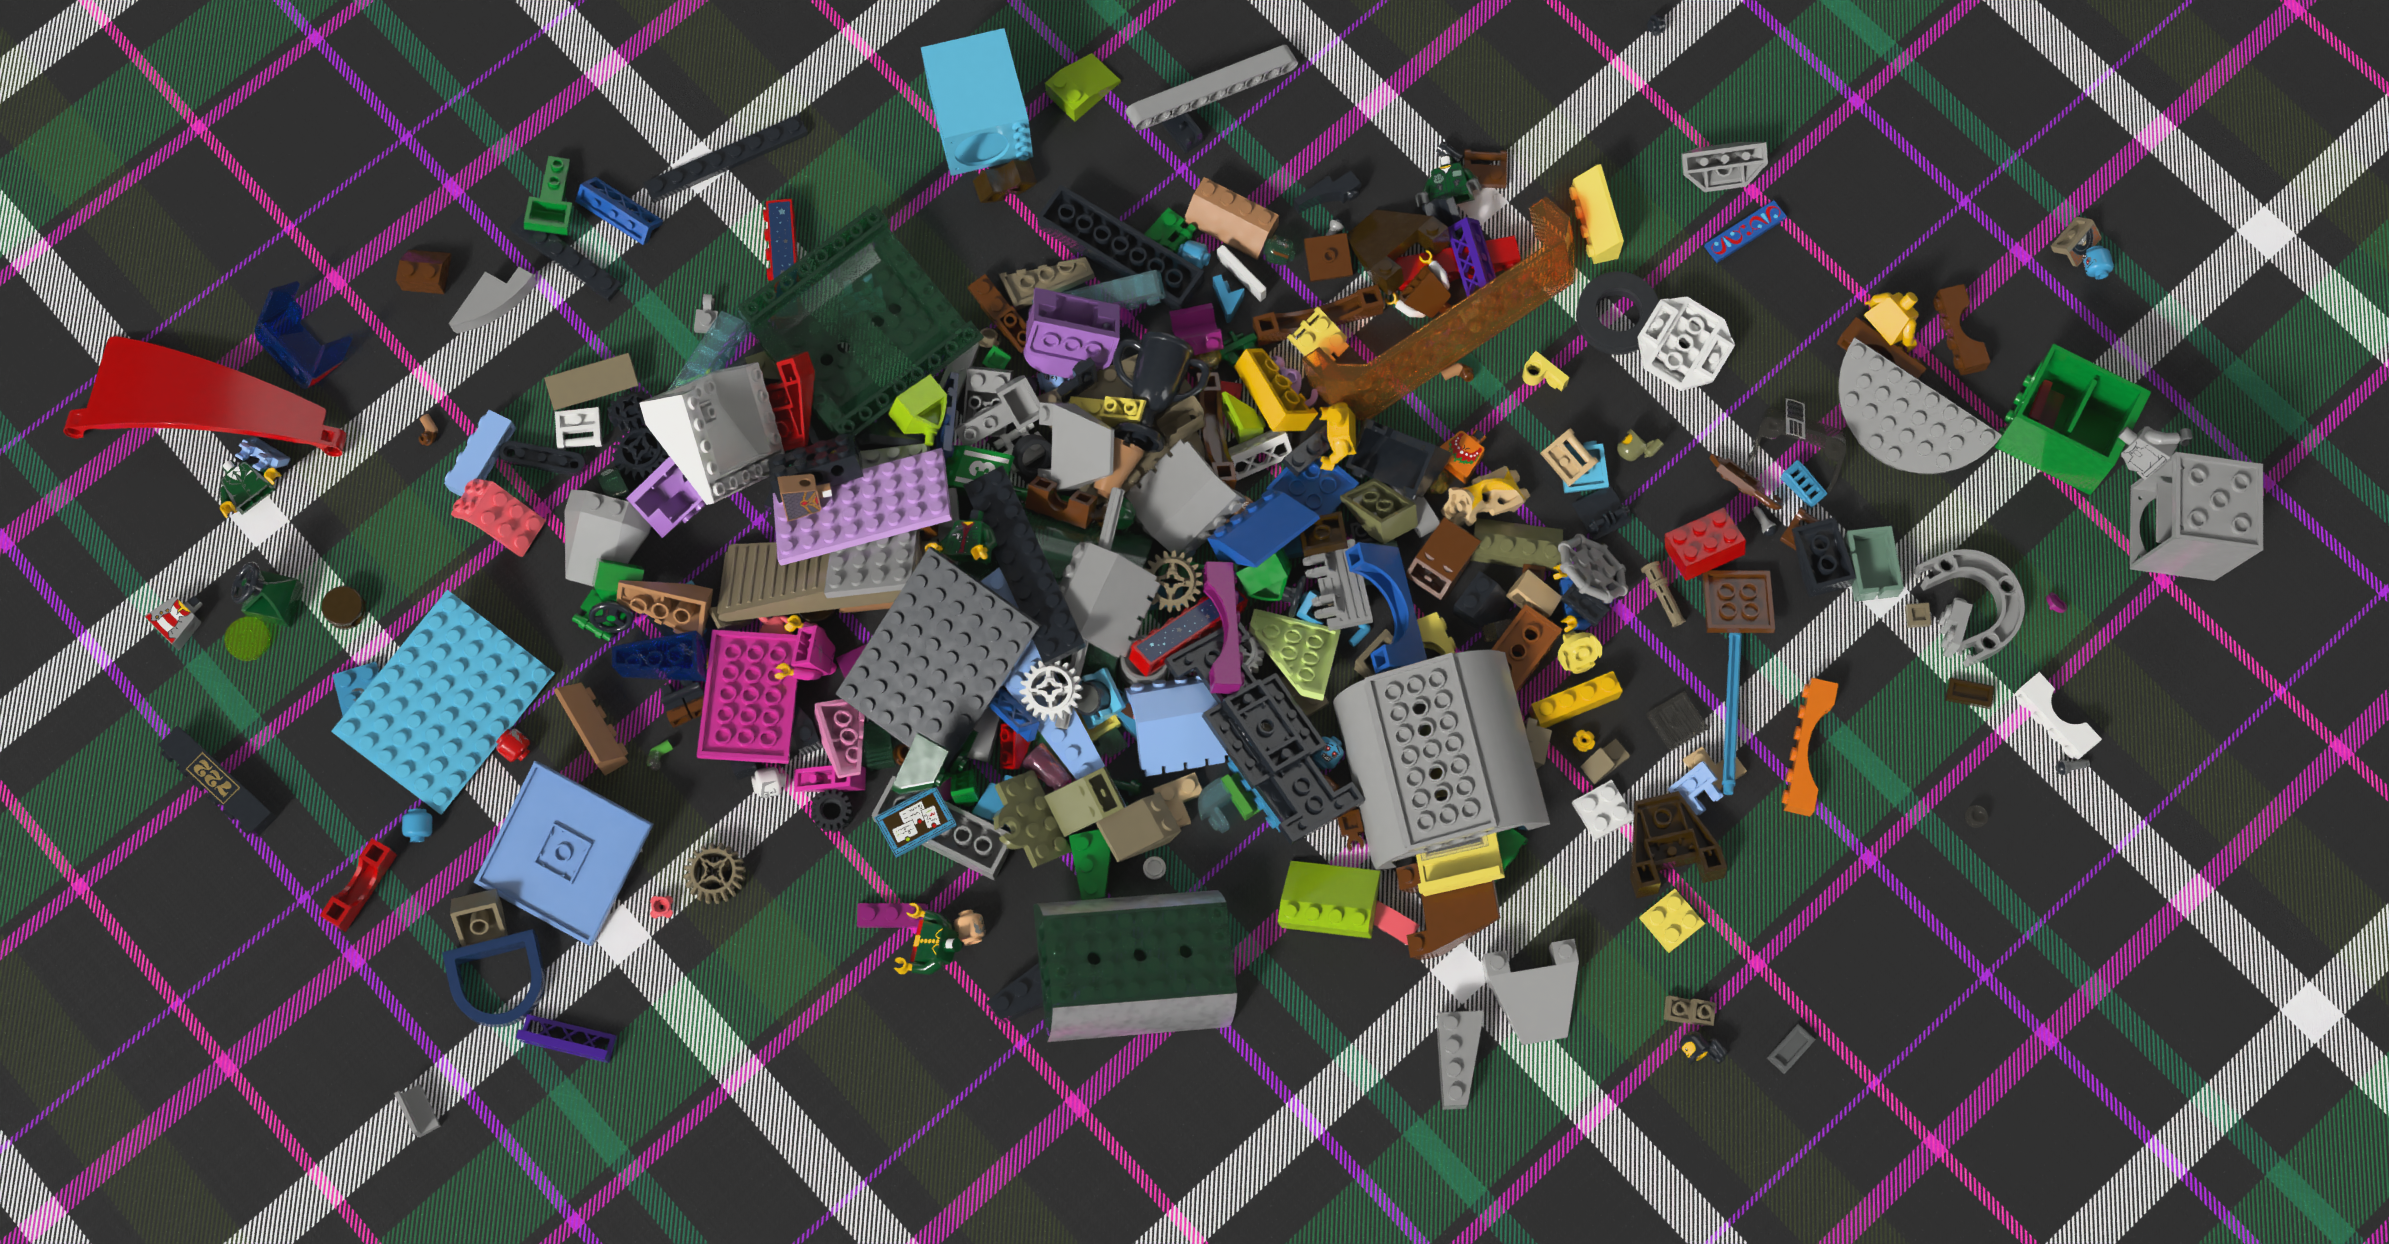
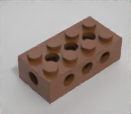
M1527 604L1524 605L1491 649L1505 652L1516 695L1559 639L1562 632L1560 627ZM1531 635L1534 637V640H1529L1525 636ZM1518 652L1522 657H1515L1512 653Z

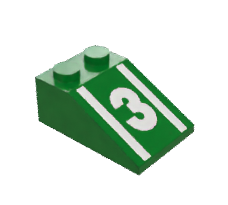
M954 445L953 455L951 458L948 457L945 463L948 489L957 488L958 496H968L963 486L964 484L1002 465L1009 475L1014 456L967 445Z

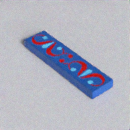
M1773 200L1707 242L1704 247L1716 263L1784 221L1787 216Z

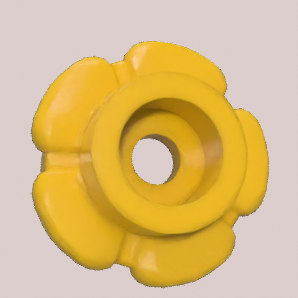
M1580 730L1573 738V744L1579 751L1586 752L1595 745L1594 735L1590 731Z

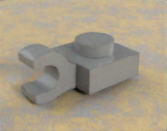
M711 294L703 295V310L696 309L695 333L717 334L719 313L718 311H713L715 299Z

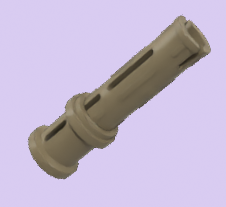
M1654 561L1644 566L1641 571L1646 574L1650 582V589L1656 592L1672 623V627H1677L1683 624L1685 619L1667 586L1668 579L1663 576L1659 568V561Z

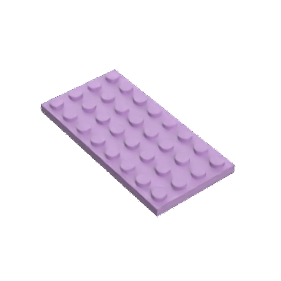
M942 448L863 469L864 477L832 486V496L820 499L821 510L819 512L792 521H787L783 502L779 503L775 493H773L779 564L781 566L952 520L945 457Z

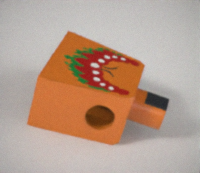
M1476 429L1469 436L1464 431H1459L1440 446V448L1453 453L1445 469L1464 484L1468 482L1484 456L1485 449L1480 445L1486 439L1484 433Z

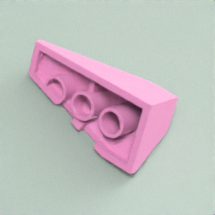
M843 699L815 703L813 718L818 736L838 778L861 774L865 719L864 714Z

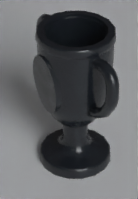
M1148 332L1141 338V343L1133 339H1124L1118 343L1113 355V364L1117 376L1131 389L1133 399L1145 400L1146 404L1140 422L1117 424L1114 428V437L1124 440L1125 443L1133 444L1144 450V452L1155 453L1163 450L1165 445L1164 437L1152 429L1155 415L1165 411L1173 402L1183 401L1190 396H1196L1206 388L1210 377V368L1207 363L1199 359H1191L1194 356V350L1188 342L1168 333ZM1126 347H1133L1139 350L1132 380L1127 377L1121 362ZM1189 366L1200 368L1202 373L1198 384L1190 391L1178 394Z

